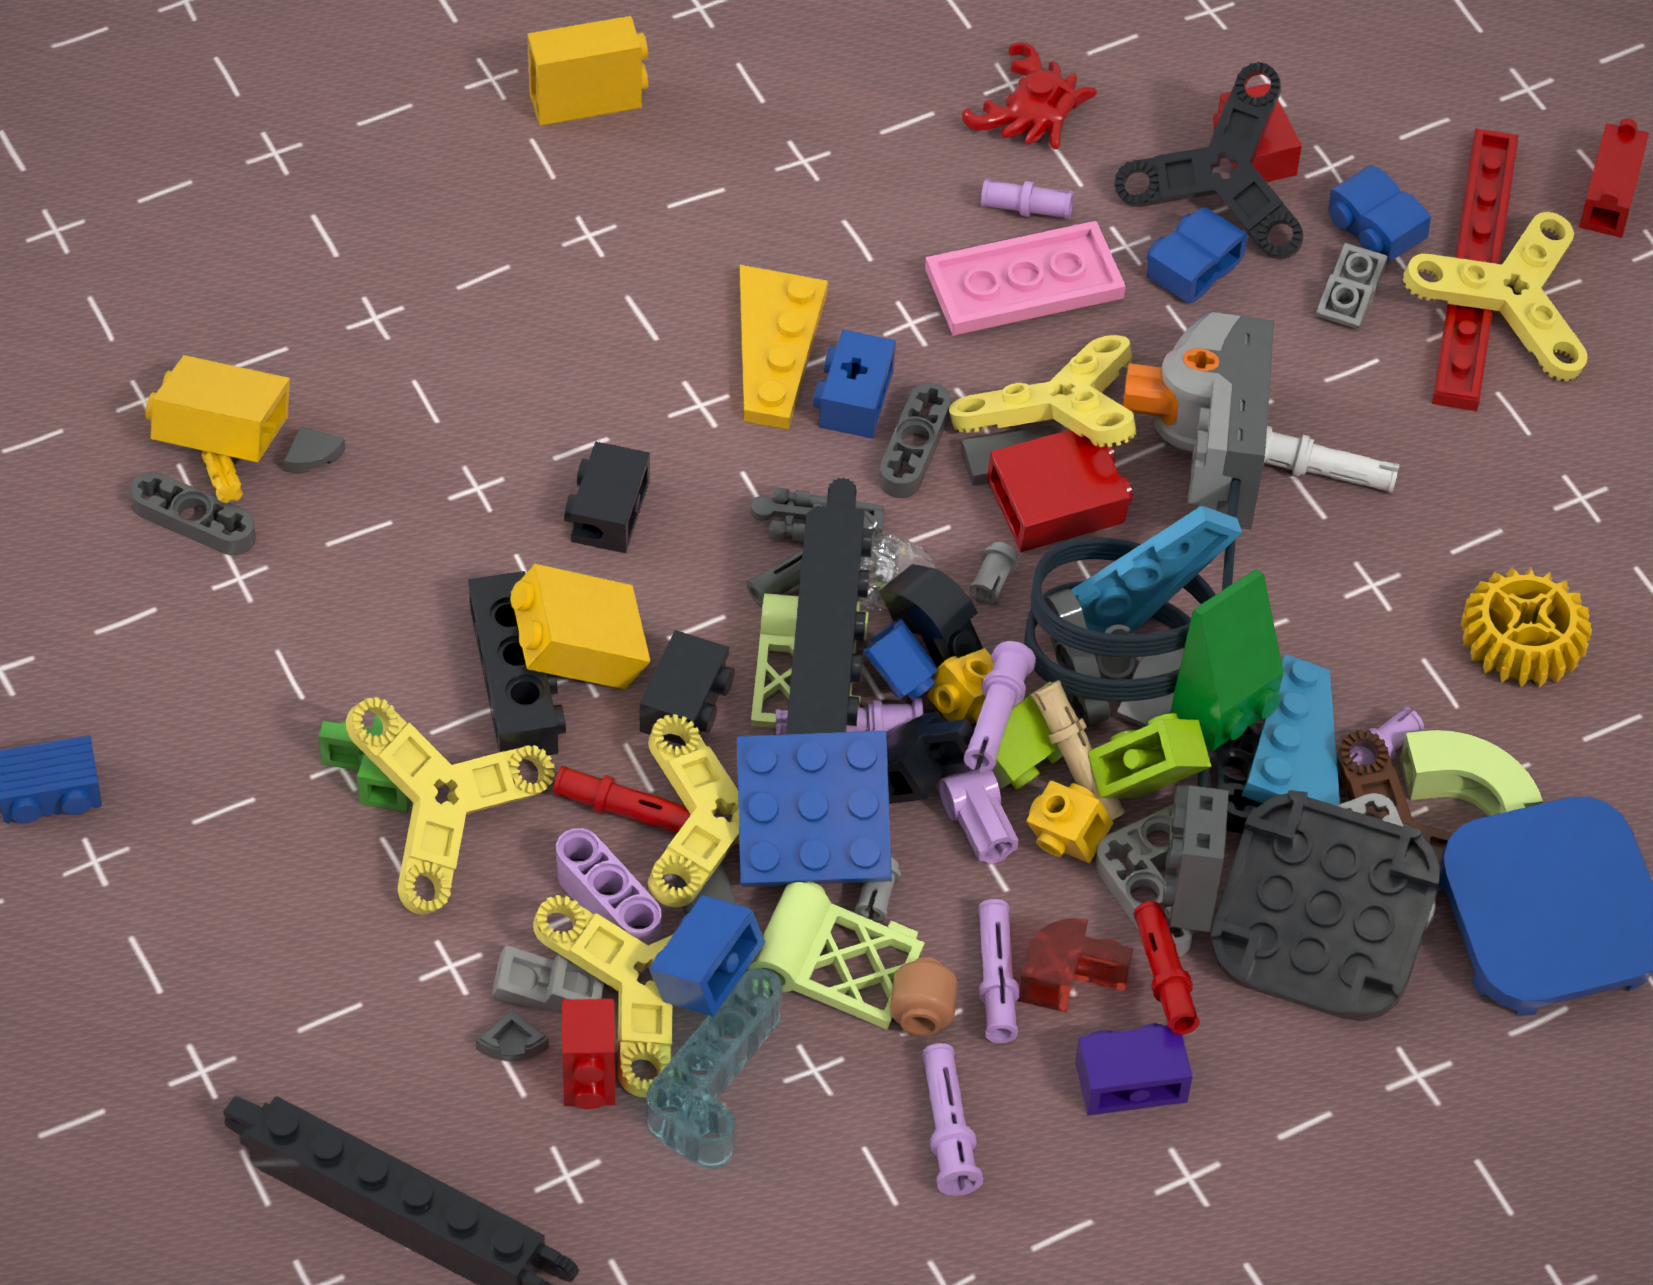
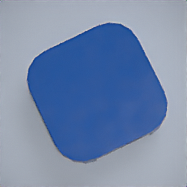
M1589 796L1568 797L1475 819L1460 826L1448 840L1439 862L1438 890L1445 889L1475 971L1471 981L1481 997L1486 994L1499 1005L1516 1010L1515 1016L1535 1015L1539 1007L1625 986L1629 992L1644 985L1653 974V883L1632 829L1624 816L1607 802Z

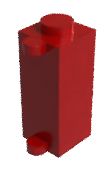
M1622 119L1619 126L1610 123L1605 125L1579 228L1623 238L1649 137L1648 132L1636 130L1637 123L1632 119Z

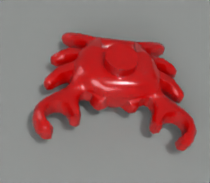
M1022 42L1013 43L1009 47L1008 54L1011 56L1023 55L1027 59L1013 61L1011 71L1026 77L1021 78L1015 91L1007 96V107H1000L990 100H985L983 111L987 114L976 116L971 112L970 108H966L962 112L963 123L970 129L977 131H987L1010 124L1001 130V136L1010 138L1029 131L1025 138L1027 145L1033 144L1044 133L1050 132V146L1054 150L1059 149L1064 119L1072 108L1076 109L1085 101L1093 98L1097 91L1093 87H1081L1075 90L1077 74L1071 73L1066 80L1061 77V68L1055 61L1049 62L1048 70H1043L1039 54L1033 46Z

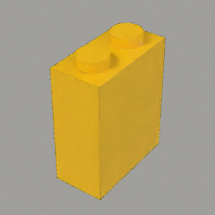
M632 16L527 33L529 92L539 126L642 108V90L648 89V77L642 59L648 58V47L644 33L636 32Z
M183 355L172 371L168 370L166 372L162 386L157 393L152 392L148 398L146 419L151 420V439L259 462L288 418L290 378Z
M534 564L524 577L514 585L511 591V605L515 611L519 630V643L523 648L528 670L626 690L651 662L633 585L540 564Z

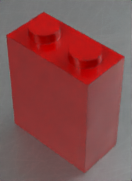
M1067 430L991 451L987 480L1020 552L1125 523L1128 505L1132 502L1133 495L1126 476H1120L1115 467L1113 447H1108L1107 444L1104 447L1093 445L1088 437H1081L1073 431Z

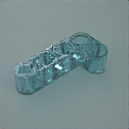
M755 968L745 972L714 1017L708 1015L647 1090V1128L650 1134L663 1144L706 1169H716L725 1166L734 1155L735 1118L731 1110L717 1101L718 1097L781 1020L782 983L774 972L764 968ZM726 1034H733L738 1036V1038L725 1039L721 1036ZM704 1070L709 1073L702 1076L694 1075L691 1072ZM667 1106H672L678 1108L679 1110L674 1112H665L660 1109ZM706 1133H717L720 1134L721 1137L716 1139H708L706 1137H703L702 1135Z

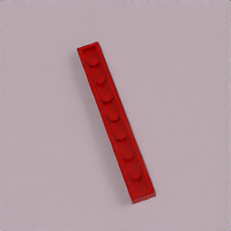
M1475 128L1454 258L1500 264L1519 135ZM1447 304L1432 404L1477 412L1493 310Z

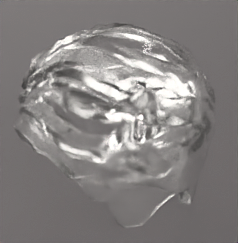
M884 532L872 537L871 558L861 557L860 568L861 570H870L868 598H858V601L869 610L886 611L887 607L879 590L911 564L935 569L932 556L921 546L897 534Z

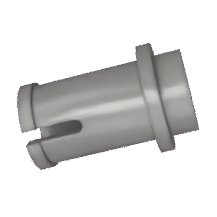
M994 542L983 550L981 555L983 563L969 588L971 595H975L978 588H980L975 596V599L985 604L996 603L1008 574L1015 572L1018 566L1017 552L1013 547L1003 542Z
M1116 624L1108 627L1104 633L1130 635L1131 629L1125 625ZM1099 655L1097 657V664L1100 674L1104 678L1126 679L1134 671L1135 660L1133 657Z
M891 857L892 881L863 883L859 901L855 907L856 914L869 918L872 903L874 902L873 910L875 912L873 921L881 922L886 919L893 886L899 883L902 876L898 869L899 863Z

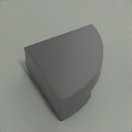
M301 426L283 461L284 471L305 473L308 472V468L316 467L326 462H329V464L333 463L345 450V438Z
M511 1008L476 1040V1048L482 1054L493 1059L520 1061L539 1055L549 1048V1038Z

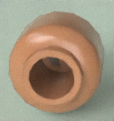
M929 957L918 958L915 961L902 965L894 974L890 1002V1013L893 1019L901 1025L903 1030L915 1036H931L946 1028L953 1022L959 985L955 974L949 968L942 965L940 961Z

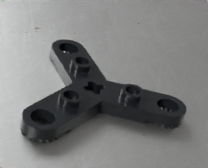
M1261 62L1250 63L1242 68L1241 72L1237 75L1231 94L1226 101L1208 147L1164 154L1148 159L1133 160L1121 166L1115 175L1114 182L1116 192L1121 200L1133 207H1143L1217 194L1267 255L1276 259H1285L1296 254L1303 243L1302 227L1252 165L1281 93V81L1274 68ZM1256 75H1264L1271 81L1269 92L1259 98L1248 95L1246 91L1248 80ZM1223 157H1228L1231 164H1237V168L1230 171V178L1223 179L1219 172H1213V168L1220 166V159ZM1136 172L1144 173L1149 177L1150 184L1148 189L1145 190V193H1141V195L1128 193L1125 188L1128 177ZM1285 224L1293 230L1292 240L1284 247L1273 246L1268 241V233L1275 225Z

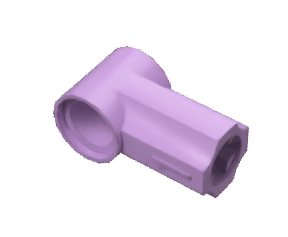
M979 770L964 771L939 780V793L943 807L952 821H959L979 862L985 861L989 865L1005 860L1010 853L1018 849L1019 840L1001 806L1000 789L992 770L989 772H979Z

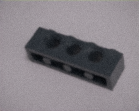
M525 571L468 579L470 612L498 752L535 745L540 750L544 749L546 755L559 754L558 734L566 733V724L562 704L553 705L551 695L558 694L556 675L527 669L523 648L519 643V630L515 611L511 605V591L514 585L524 577Z

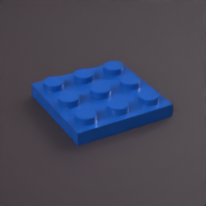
M886 731L737 736L740 876L742 887L786 886L793 882L838 884L892 881Z

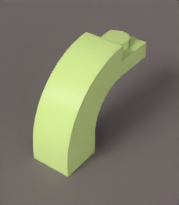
M1430 730L1406 733L1400 756V764L1410 800L1437 797L1457 798L1477 806L1487 816L1543 803L1539 789L1529 773L1516 759L1498 746L1476 736L1454 731Z

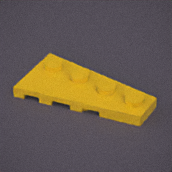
M740 265L744 422L789 430L826 300L828 281Z

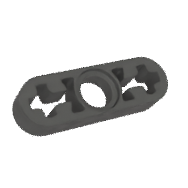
M923 383L916 386L909 395L880 463V487L886 494L892 497H910L919 490L950 417L951 396L943 386L936 383ZM928 403H934L936 405L931 407L928 420L923 418V408H926ZM916 433L923 435L928 441L922 446L915 447L906 444L903 438L909 434ZM902 460L908 462V473H904L902 478L895 477L900 472Z
M158 472L141 474L133 480L130 486L133 510L143 519L227 555L243 554L249 551L255 543L254 519L248 511L231 503H222L215 496ZM156 492L161 493V497L156 496ZM144 495L149 496V500L144 499ZM189 507H200L206 511L203 517L192 521L183 519L180 516L181 512ZM237 527L242 528V532L235 530ZM225 530L232 533L230 535L225 534Z
M1064 589L1044 597L1047 605L1058 616L1074 625L1087 629L1081 606L1070 589ZM1050 636L1057 662L1060 666L1080 674L1101 678L1095 654L1071 648ZM1067 693L1072 709L1078 719L1083 718L1087 726L1086 728L1110 718L1108 701L1093 700Z

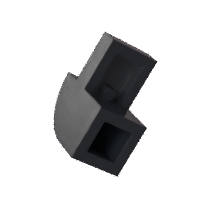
M911 564L879 590L893 622L901 618L912 633L922 636L929 654L936 664V669L953 656L961 658L983 649L970 620L978 614L973 602L964 590L943 572L931 567Z
M937 711L910 720L887 737L889 804L926 800L943 774L973 770L964 761V754L969 747L974 733L967 719L944 722ZM979 755L974 770L980 769L984 756Z

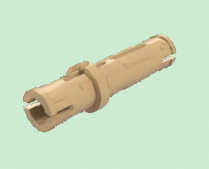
M1060 680L1033 692L1031 696L1038 709H1040L1051 732L1047 736L1051 744H1057L1076 784L1092 792L1096 799L1100 800L1112 820L1124 814L1125 810L1118 798H1100L1088 755V751L1092 750V747L1084 731L1087 726L1083 718H1077L1061 686Z

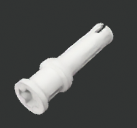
M1267 426L1264 463L1290 469L1293 475L1299 477L1300 474L1305 475L1306 472L1362 486L1373 487L1388 493L1393 492L1399 464L1379 461L1370 457L1313 444L1314 439H1310V436L1302 435L1301 438L1273 432L1272 427Z

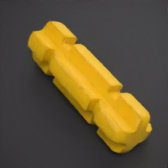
M201 450V456L207 465L206 469L212 485L216 489L215 493L218 500L225 504L231 499L238 501L243 493L240 487L241 482L238 475L235 474L236 469L231 457Z

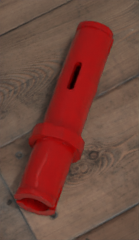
M561 766L553 786L554 795L592 806L594 813L604 815L607 811L675 834L679 832L691 816L685 805L617 784L616 778L605 775L602 779L566 766Z
M1155 901L1142 903L1136 907L1133 914L1154 978L1151 983L1153 995L1162 1004L1169 1029H1172L1173 1033L1177 1035L1191 1033L1200 1024L1191 996L1193 990L1192 979L1189 973L1182 968L1164 908Z

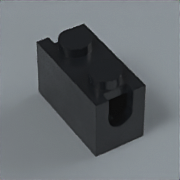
M595 441L590 458H582L579 465L577 486L580 487L577 495H569L565 507L564 521L573 523L571 542L621 553L627 552L650 483V452Z
M675 630L640 701V732L650 735L658 719H663L666 715L673 717L674 714L678 715L680 719L682 717L687 718V722L692 721L694 723L693 727L698 728L699 735L702 732L709 733L717 714V705L715 703L719 695L726 696L734 679L735 669L726 666L729 647ZM665 734L662 736L664 740L686 746L685 741L678 735Z

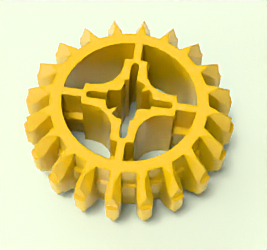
M1513 567L1506 573L1505 577L1494 572L1488 582L1480 581L1474 593H1471L1470 597L1466 600L1465 612L1461 619V631L1464 632L1462 637L1464 641L1463 647L1471 649L1472 662L1484 661L1483 668L1485 674L1495 670L1498 671L1501 683L1509 677L1516 678L1521 688L1527 683V680H1533L1541 688L1546 682L1547 677L1558 683L1565 672L1573 673L1574 669L1578 666V662L1586 655L1589 645L1587 642H1589L1592 633L1591 623L1588 622L1590 617L1588 613L1589 607L1581 605L1580 593H1568L1567 580L1558 584L1552 582L1550 572L1544 577L1535 576L1532 567L1525 572V575H1519Z

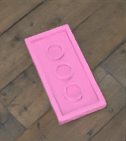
M1097 221L929 256L925 260V271L953 336L1125 298V283Z

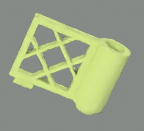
M764 593L751 726L776 728V714L762 713L763 701L777 690H780L789 699L790 686L787 683L791 681L792 668L779 676L767 662L769 651L789 652L793 656L799 596ZM860 601L857 604V611H860ZM866 612L864 640L867 639L869 612ZM854 640V654L856 652L857 640ZM767 676L772 682L765 687ZM852 683L850 686V696H852ZM854 696V697H859L858 708H860L861 696Z
M793 882L785 887L763 934L766 943L749 965L748 972L753 980L769 990L776 992L794 990L887 1030L893 1018L890 1013L893 987L891 979H894L895 972L902 965L885 970L876 950L892 946L909 954L905 962L906 964L919 958L925 942L916 939L917 931L894 921H890L887 927L832 904L824 889L814 882ZM835 923L854 930L861 943L839 950L831 935ZM826 946L829 953L821 955L824 947ZM866 953L875 973L853 980L844 960ZM834 963L843 983L826 987L810 980L814 969ZM881 983L889 1000L885 1010L883 1011L864 1003L858 990Z

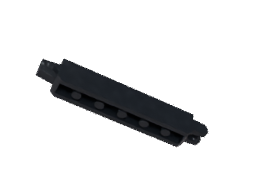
M838 477L837 480L833 479V483H830L828 487L826 507L816 506L806 513L786 735L847 732V726H857L859 697L850 696L851 683H860L862 654H854L853 650L854 640L864 641L866 612L857 611L858 598H868L870 570H861L860 568L861 557L871 558L873 529L864 528L865 509H856V485L849 478L845 479L843 477L840 479Z
M234 1096L223 1111L226 1127L240 1135V1143L249 1149L250 1160L260 1171L477 1285H554L537 1275L540 1269L569 1283L573 1282L579 1273L578 1266L571 1258L545 1245V1235L278 1096H275L270 1104L265 1103L262 1107Z

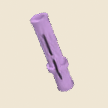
M989 899L979 904L978 915L980 919L983 982L979 985V999L985 1004L986 1038L994 1043H1007L1016 1039L1018 1034L1015 1002L1019 998V984L1013 979L1009 923L1010 905L1000 899Z

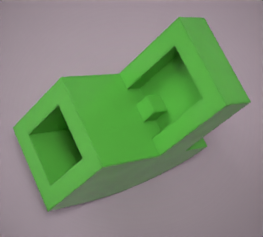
M376 714L372 728H362L367 730V734L380 736L383 731V723ZM323 721L318 736L321 764L358 770L357 783L360 805L408 813L411 800L350 739L346 730V722Z

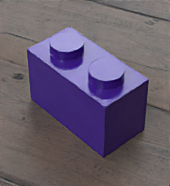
M1151 1023L1138 1029L1119 1032L1098 1030L1088 1036L1079 1037L1075 1064L1087 1116L1188 1102L1193 1076L1183 1036L1173 1033L1168 1025L1163 1026L1159 1023Z

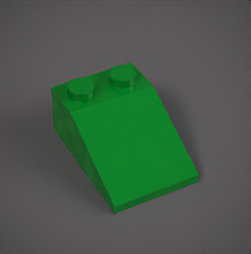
M1257 568L1195 608L1192 612L1170 713H1176L1178 719L1199 720L1205 745L1212 751L1229 739L1236 740L1248 726L1260 718L1266 719L1271 716L1281 700L1279 690L1284 671L1265 576Z

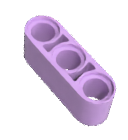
M573 828L565 831L556 843L557 880L563 889L580 906L594 915L596 913L646 945L662 940V914L657 901L597 835L583 828ZM582 859V860H585V861L575 862V861H572V860ZM606 892L615 893L614 895H603ZM634 926H644V927H646V928H644V929H634V928H632V927H634Z

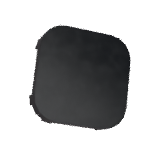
M1288 790V793L1269 798L1259 807H1254L1244 824L1245 829L1215 918L1213 917L1211 941L1217 964L1229 979L1248 989L1329 1015L1357 1021H1366L1383 1016L1398 1004L1408 986L1437 895L1440 865L1434 848L1424 838L1422 831L1407 823H1404V826H1400L1308 797V792Z

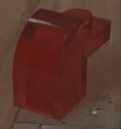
M1069 918L1053 922L1041 929L1029 945L1020 978L1018 1001L1067 1013L1076 980L1125 991L1130 973L1133 948L1123 946L1111 939L1086 937L1087 919Z

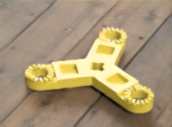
M1552 212L1537 214L1502 265L1433 254H1419L1410 260L1403 275V282L1406 283L1405 287L1407 290L1411 289L1410 293L1412 295L1416 293L1419 295V299L1426 297V300H1430L1433 298L1434 300H1446L1447 304L1500 311L1529 353L1533 352L1539 360V365L1543 366L1542 370L1545 373L1549 372V377L1555 376L1556 380L1564 379V382L1569 381V379L1574 380L1579 376L1587 363L1586 349L1542 290V287L1574 238V230L1571 224L1561 215ZM1543 228L1545 230H1548V228H1550V232H1553L1554 230V235H1559L1557 237L1558 240H1551L1543 235L1541 230H1543ZM1426 269V273L1431 271V276L1436 275L1434 279L1438 281L1428 282L1422 279L1418 274L1419 270L1424 272ZM1507 285H1512V286H1514L1515 292L1520 293V294H1519V295L1513 294L1512 288H1511V287H1508ZM1558 350L1559 353L1565 351L1564 355L1567 356L1569 354V359H1573L1572 363L1561 362L1555 357L1554 353H1557Z
M1120 335L1103 336L1091 341L1050 382L1032 385L1014 383L1006 386L1003 390L962 397L954 401L949 407L952 425L956 431L964 432L966 430V433H971L972 428H974L975 432H978L979 427L985 430L987 426L996 424L998 428L1054 419L1079 436L1088 437L1093 445L1104 447L1107 444L1108 447H1112L1114 442L1119 446L1121 441L1127 443L1129 442L1128 439H1133L1134 435H1136L1133 413L1102 394V392L1119 376V370L1122 367H1127V364L1132 362L1130 341L1128 338Z
M377 697L366 698L353 706L346 718V730L350 739L413 802L398 882V894L403 905L411 912L420 915L430 914L442 908L448 902L447 900L451 895V883L457 866L466 814L536 796L548 789L552 784V779L555 776L553 769L555 767L550 761V755L547 756L544 749L540 750L535 745L524 746L451 765L410 722L407 723L394 710L393 705L387 704L388 702L385 699L380 700ZM364 712H373L380 717L383 723V731L380 736H372V734L366 733V729L363 730L362 727L364 725L361 724V721H363L361 716L364 715ZM522 759H527L536 766L538 770V780L536 783H526V780H522V775H518L520 773V770H517L520 766L518 763ZM445 784L451 790L447 795L449 801L440 804L435 799L438 794L436 787L439 788ZM417 876H425L432 881L435 888V895L432 901L426 902L424 899L421 900L420 896L415 895L417 892L413 890L415 888L413 883L416 881L415 878Z
M674 714L673 717L666 715L663 719L657 720L652 728L648 746L691 816L670 842L659 860L655 862L648 879V888L651 895L661 904L669 907H683L695 899L734 844H740L738 789L710 746L707 747L698 734V728L693 727L694 723L692 721L687 722V718L682 717L680 719L678 715ZM665 734L678 735L685 741L686 746H681L680 749L678 746H675V749H673V745L670 744L668 747V742H663L664 737L662 736ZM716 809L723 815L731 814V821L728 822L724 817L715 818ZM666 874L678 875L684 879L687 887H683L682 890L681 888L675 890V887L672 886L670 889L668 883L664 885L665 880L662 877Z
M556 895L555 898H547L545 902L540 904L533 921L535 935L545 946L619 992L617 1055L619 1082L627 1092L637 1097H652L658 1094L665 1087L672 1069V1004L663 1002L654 979L653 981L649 980L645 985L640 984L637 979L639 976L638 972H643L646 968L651 967L656 955L664 949L673 935L646 945L596 913L594 915L586 910L576 900H570L568 896L563 898L561 895ZM553 913L566 915L572 921V930H569L567 933L562 932V934H559V931L553 932L554 929L552 927L549 928V923H546L547 916ZM636 1060H647L655 1066L658 1076L654 1080L649 1079L648 1082L645 1079L640 1081V1078H636L635 1073L631 1072V1063Z

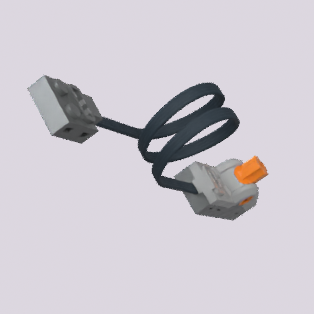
M1210 312L1200 317L1185 331L1174 349L1166 354L1162 368L1128 364L1122 406L1132 413L1153 415L1155 430L1166 442L1181 451L1192 453L1188 504L1196 505V509L1200 506H1205L1238 519L1240 528L1251 530L1266 450L1274 320ZM1105 537L1078 538L1054 546L1039 560L1033 576L1031 609L1027 618L1024 645L1033 651L1036 657V664L1033 670L1047 683L1051 681L1052 683L1060 680L1064 692L1100 701H1141L1166 696L1175 692L1180 669L1158 676L1138 679H1107L1088 676L1066 669L1052 661L1041 650L1035 637V628L1039 623L1047 634L1064 645L1083 652L1109 657H1146L1184 648L1191 618L1169 602L1164 604L1151 618L1165 624L1172 630L1151 634L1121 635L1097 632L1074 625L1053 612L1044 599L1045 596L1064 589L1071 590L1084 582L1062 584L1042 594L1041 585L1046 576L1055 568L1078 560L1100 559L1116 561L1141 544ZM1236 540L1225 549L1222 591L1233 583ZM1199 574L1183 587L1200 604L1216 595ZM1206 747L1210 759V749ZM1209 768L1198 772L1197 786L1177 785L1170 820L1162 905L1171 906L1170 927L1210 932L1224 861L1229 790L1207 788Z

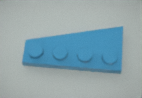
M1200 506L1071 589L1081 606L1087 629L1104 633L1108 627L1121 624L1131 629L1130 635L1133 634L1242 534L1238 519L1205 506Z
M1284 654L1282 659L1284 674L1279 690L1281 700L1274 713L1263 720L1242 796L1264 803L1269 798L1286 794L1288 790L1308 792V797L1338 806L1340 805L1330 670Z

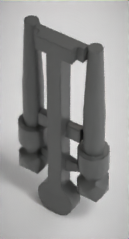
M775 487L772 499L766 496H758L752 500L750 514L759 521H767L773 516L785 518V521H771L769 526L770 538L784 540L785 537H791V541L804 542L805 524L796 523L793 520H806V513L814 507H826L827 497L810 495V491L802 490L790 493L789 489ZM856 501V509H865V511L873 513L872 516L879 526L882 537L884 506ZM881 537L873 540L872 546L880 547Z

